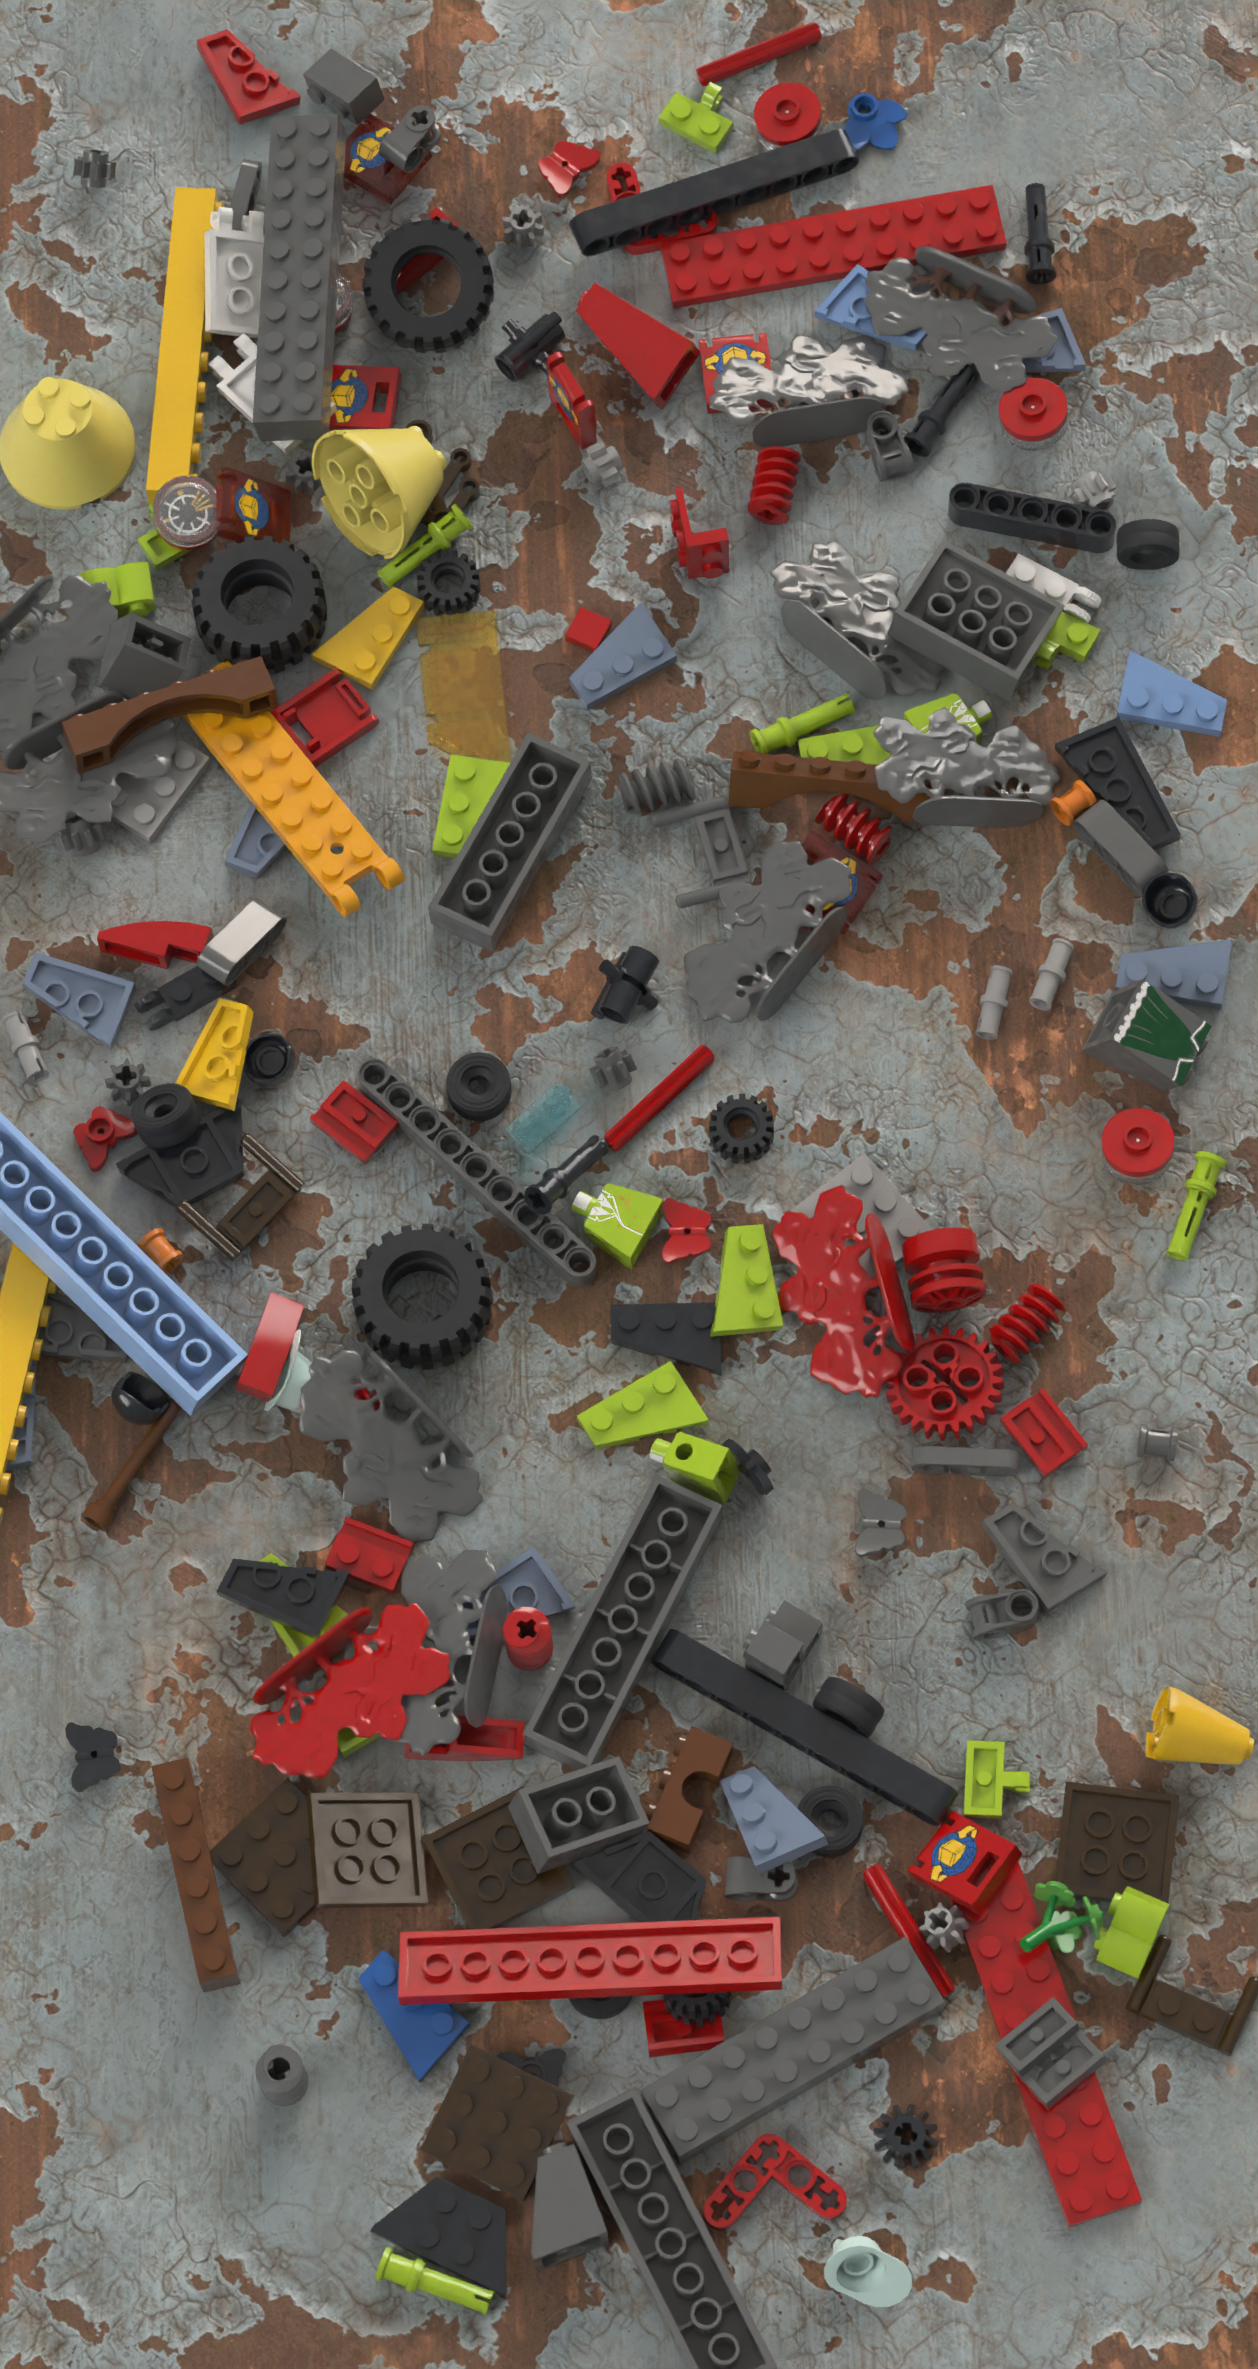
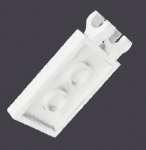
M218 207V212L212 211L210 215V224L213 229L205 232V332L240 336L244 333L250 338H258L264 247V213L249 211V216L243 215L241 222L243 231L232 230V208Z
M243 333L234 341V344L238 347L237 353L245 360L234 370L218 355L208 365L213 369L212 375L220 382L217 385L219 393L253 423L257 345ZM332 401L330 416L337 411L336 405ZM303 440L272 442L288 455Z

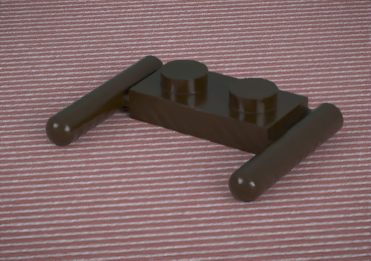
M251 1134L243 1135L240 1139V1144L269 1171L251 1187L216 1226L186 1200L180 1201L176 1206L177 1212L232 1261L252 1243L306 1185L304 1181Z
M1159 1935L1129 1998L1126 2009L1143 2015L1144 2018L1206 2047L1214 2048L1226 2056H1231L1258 1997V1977L1252 1976L1248 1979L1233 2015L1229 2014L1228 2011L1161 1980H1156V1976L1172 1943L1169 1936Z

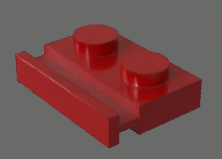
M344 1080L320 1105V1109L310 1117V1122L365 1165L369 1162V1158L374 1152L376 1153L399 1128L397 1120Z
M1044 1388L1000 1418L1002 1426L1044 1479L1088 1447V1443Z
M345 1517L341 1531H339L325 1562V1568L336 1572V1570L350 1571V1578L394 1595L402 1577V1571L408 1563L411 1551L414 1549V1543Z
M706 1994L693 1995L687 1997L698 1998L705 1996ZM663 1999L642 2002L649 2058L707 2051L725 2041L722 2018L717 2013H715L716 2021L709 2024L708 2019H703V2026L697 2027L696 2020H692L690 2025L683 2024L682 2016L677 2022L672 2017V2012L668 2014Z

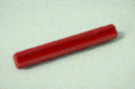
M812 22L700 66L696 69L697 78L702 86H707L710 82L715 83L821 40L820 28L816 22Z
M700 1045L604 1135V1140L608 1147L616 1152L631 1140L714 1062L715 1058L712 1051L705 1045Z
M880 1864L869 1867L863 1872V1878L900 1939L903 1937L907 1938L942 1998L949 1997L955 1992V1986L932 1948L926 1943L927 1940L919 1930L918 1925Z

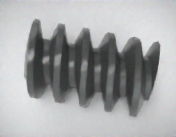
M679 758L673 760L672 770L666 762H662L659 765V774L650 765L646 767L645 777H643L638 769L632 771L631 781L624 772L620 773L618 777L619 788L627 814L629 806H632L637 814H641L642 803L646 802L651 811L655 810L656 799H660L664 807H668L669 796L671 795L680 804L682 803L683 792H687L692 800L696 799L695 786L689 765L686 762L685 767Z
M280 2044L271 2046L259 2058L255 2069L256 2079L266 2099L279 2106H289L300 2101L307 2091L309 2081L307 2071L298 2052L289 2046ZM285 2072L286 2078L279 2080V2074Z

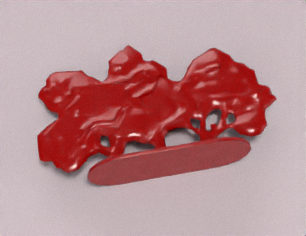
M840 1185L820 1193L813 1218L809 1219L803 1213L786 1211L780 1223L775 1225L772 1236L780 1257L788 1259L798 1267L796 1275L782 1283L778 1293V1301L781 1310L788 1313L796 1312L798 1319L804 1323L813 1325L817 1322H822L826 1327L822 1340L818 1342L813 1350L810 1366V1375L822 1383L831 1384L835 1390L845 1395L859 1391L866 1398L871 1396L877 1398L879 1397L883 1382L896 1377L901 1368L900 1357L893 1349L887 1348L884 1345L889 1327L891 1326L899 1345L906 1351L914 1349V1333L887 1233L881 1221L874 1213H869L865 1219L867 1239L857 1233V1222L863 1211V1201L854 1194L846 1193L845 1187ZM850 1238L854 1239L856 1244L847 1247L844 1242ZM869 1248L877 1277L874 1278L869 1277L864 1268L859 1264V1258ZM880 1286L887 1312L886 1315L880 1318L871 1314L865 1304V1294L868 1289ZM865 1317L872 1318L874 1322L867 1325L865 1324L863 1319ZM878 1326L879 1330L874 1331L875 1335L878 1336L877 1339L869 1347H866L863 1341L864 1337L870 1329ZM881 1345L882 1352L879 1355H874L873 1351L876 1346Z
M411 1603L408 1607L401 1604H388L382 1611L379 1627L373 1634H361L369 1626L373 1613L371 1608H360L340 1620L267 1678L256 1690L253 1702L258 1705H266L278 1700L285 1694L286 1697L280 1711L273 1712L267 1710L259 1712L251 1719L250 1732L257 1742L252 1758L258 1760L261 1765L274 1764L281 1774L292 1776L304 1774L311 1778H325L338 1757V1733L343 1728H351L356 1737L371 1738L375 1734H380L384 1739L399 1741L408 1717L401 1704L402 1696L417 1694L427 1696L445 1685L450 1678V1670L448 1669L450 1657L448 1653H443L432 1647H422L430 1621L417 1603ZM353 1641L355 1655L352 1659L342 1660L338 1663H331L329 1659ZM375 1642L378 1645V1650L373 1651L367 1643ZM319 1667H322L328 1674L326 1684L316 1692H301L297 1685ZM308 1696L313 1699L314 1703L305 1704L303 1698ZM297 1699L302 1708L301 1719L293 1723L291 1722L290 1708L293 1709L296 1706L293 1701ZM283 1713L285 1724L281 1725L278 1723L277 1718Z

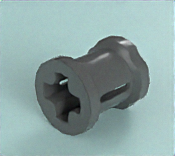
M1141 1424L1137 1457L1150 1454L1165 1456L1168 1461H1174L1178 1428L1165 1431L1150 1429L1147 1424Z

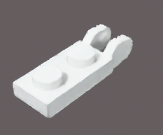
M1019 553L1006 574L1065 605L1063 612L1086 623L1090 621L1091 615L1083 610V608L1081 609L1075 604H1070L1074 599L1094 609L1098 608L1102 602L1100 596L1088 588L1079 587V584Z

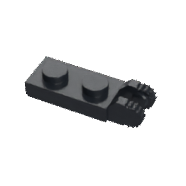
M196 966L157 988L158 991H151L144 997L142 996V998L136 1001L134 1006L139 1013H143L163 1002L168 1008L153 1014L145 1023L149 1030L153 1031L174 1020L176 1022L237 988L238 984L235 980L229 986H225Z

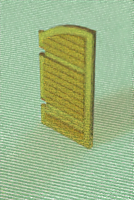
M495 611L416 619L419 647L430 646L431 652L420 654L426 717L437 716L438 723L427 725L429 746H436L449 755L511 763Z

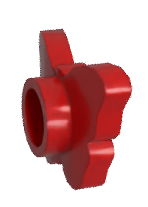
M562 140L556 143L550 158L540 159L538 168L543 178L548 181V185L554 190L555 195L558 198H565L570 194L572 183L580 177V173L590 171L600 163V152L597 149H589L585 146L577 147L573 142Z
M102 1106L94 1108L92 1117L88 1119L87 1123L78 1124L73 1130L77 1144L93 1172L101 1170L105 1165L109 1147L115 1148L118 1140L129 1139L138 1134L131 1119L123 1114H116L114 1110Z
M670 1197L666 1198L663 1202V1215L670 1226V1239L662 1250L663 1262L669 1265L676 1261L687 1260L689 1256L695 1258L708 1253L711 1250V1242L706 1236V1230L711 1226L710 1214L698 1207L690 1208L686 1203L677 1202Z

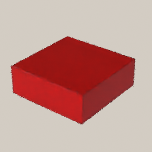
M580 607L565 634V640L594 652L605 640L612 627V620Z

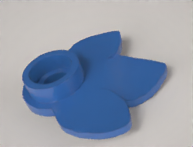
M867 93L855 96L848 105L849 121L844 129L855 151L861 150L868 143L880 150L894 149L898 138L894 124L903 121L907 117L904 108L893 100L878 101L874 96ZM868 110L870 113L862 114L859 111Z

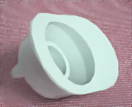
M297 1330L294 1335L273 1396L269 1402L266 1401L264 1410L267 1412L274 1405L297 1413L302 1411L300 1402L301 1387L311 1379L309 1366L312 1362L298 1351L301 1330Z
M853 2236L845 2240H835L833 2254L824 2267V2278L831 2288L874 2307H889L900 2303L908 2296L912 2288V2274L907 2265L883 2252L878 2244L868 2237Z

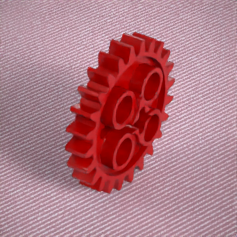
M944 1326L942 1335H936L934 1329L929 1328V1338L926 1339L919 1333H916V1344L912 1351L904 1350L905 1354L896 1352L901 1361V1368L897 1376L885 1381L886 1389H889L885 1393L887 1401L892 1403L890 1405L892 1414H900L899 1420L902 1426L911 1422L910 1426L913 1434L924 1428L926 1439H930L934 1431L939 1432L941 1441H944L947 1432L951 1431L956 1439H960V1429L963 1428L970 1434H974L973 1423L977 1422L985 1426L986 1419L984 1413L995 1415L996 1409L992 1402H1002V1395L998 1390L1004 1389L1005 1385L1003 1378L1000 1377L1003 1375L1002 1365L996 1364L998 1362L997 1353H989L990 1348L987 1341L977 1345L978 1338L976 1333L971 1334L965 1339L963 1328H959L955 1335H950L948 1326ZM949 1356L953 1358L949 1363L943 1364L938 1362L942 1357ZM922 1364H929L933 1368V1371ZM916 1380L927 1381L920 1387L911 1386ZM967 1380L978 1381V1383L972 1387L963 1386V1383ZM956 1396L967 1403L962 1404L958 1399H956ZM942 1403L951 1404V1407L947 1410L940 1411L935 1409Z

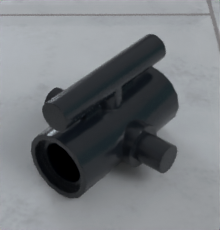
M555 311L549 315L544 314L527 330L523 326L519 327L512 319L502 326V330L510 337L509 342L511 344L499 353L494 360L503 375L512 382L519 380L533 366L537 370L541 368L547 375L546 359L551 355L549 352L566 338L564 330L559 325L562 319Z
M630 946L627 952H622L615 965L608 959H605L600 964L599 971L606 976L607 982L590 1013L598 1019H603L605 1016L614 1022L627 1024L637 1005H643L647 1009L653 1010L659 1000L651 994V989L647 985L659 964V959L650 951L639 946Z

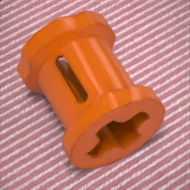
M1077 780L1073 783L1072 789L1060 798L1054 797L1049 803L1059 821L1066 826H1070L1074 822V817L1086 808H1091L1096 804L1097 800L1090 788L1081 780Z
M156 1228L147 1233L138 1242L137 1246L165 1274H168L183 1261L184 1255L179 1250L175 1251L165 1238L166 1233L162 1228Z

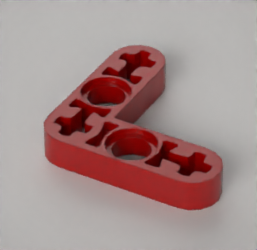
M616 163L608 169L606 179L611 202L641 193L636 171L630 164ZM621 175L626 180L627 191L621 193L620 182L617 180V176ZM712 211L713 215L710 218L704 219V222L707 223L706 228H701L700 224L695 222L688 225L689 232H684L683 225V227L678 228L679 232L675 236L667 237L659 234L653 240L650 237L640 242L625 245L623 248L630 254L641 255L660 251V243L716 234L718 230L717 215L715 211Z
M767 2133L755 2140L709 2196L704 2204L703 2215L705 2222L710 2228L717 2231L730 2229L771 2179L824 2220L839 2218L846 2209L847 2197L840 2185L781 2137ZM774 2143L778 2146L776 2154L779 2158L777 2160L773 2158L766 2160L762 2165V2170L768 2173L762 2176L755 2166L747 2162L752 2158L754 2163L757 2164L763 2155L760 2147L763 2144L770 2147ZM794 2167H804L810 2172L811 2179L806 2186L795 2187L789 2182L788 2174ZM749 2172L754 2175L756 2186L752 2191L744 2193L736 2189L734 2179L739 2173ZM817 2179L824 2182L819 2186L821 2192L827 2196H830L833 2192L838 2195L836 2203L839 2207L836 2210L833 2207H829L827 2210L822 2209L823 2200L815 2192L812 2199L805 2196L813 2190ZM728 2188L736 2199L744 2202L741 2206H738L734 2200L727 2210L730 2218L725 2220L721 2217L715 2221L712 2219L714 2211L711 2207L714 2204L721 2207L727 2201L728 2195L722 2192Z

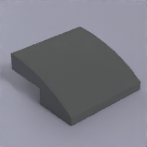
M1054 1997L995 2044V2048L1047 2110L1106 2063L1104 2054L1080 2030L1078 2023Z

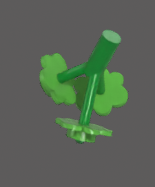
M1048 1881L1046 1885L1042 1883L1036 1884L1034 1896L1041 1901L1048 1902L1042 1925L1020 1940V1946L1025 1952L1029 1953L1047 1939H1049L1050 1949H1060L1064 1953L1073 1952L1076 1948V1939L1082 1936V1930L1079 1926L1090 1923L1096 1940L1100 1939L1098 1927L1104 1926L1102 1919L1104 1912L1099 1910L1097 1904L1091 1905L1087 1896L1083 1897L1087 1915L1078 1918L1073 1911H1064L1063 1913L1058 1910L1054 1911L1055 1907H1060L1061 1905L1073 1907L1076 1902L1074 1893L1068 1890L1066 1885L1057 1881Z

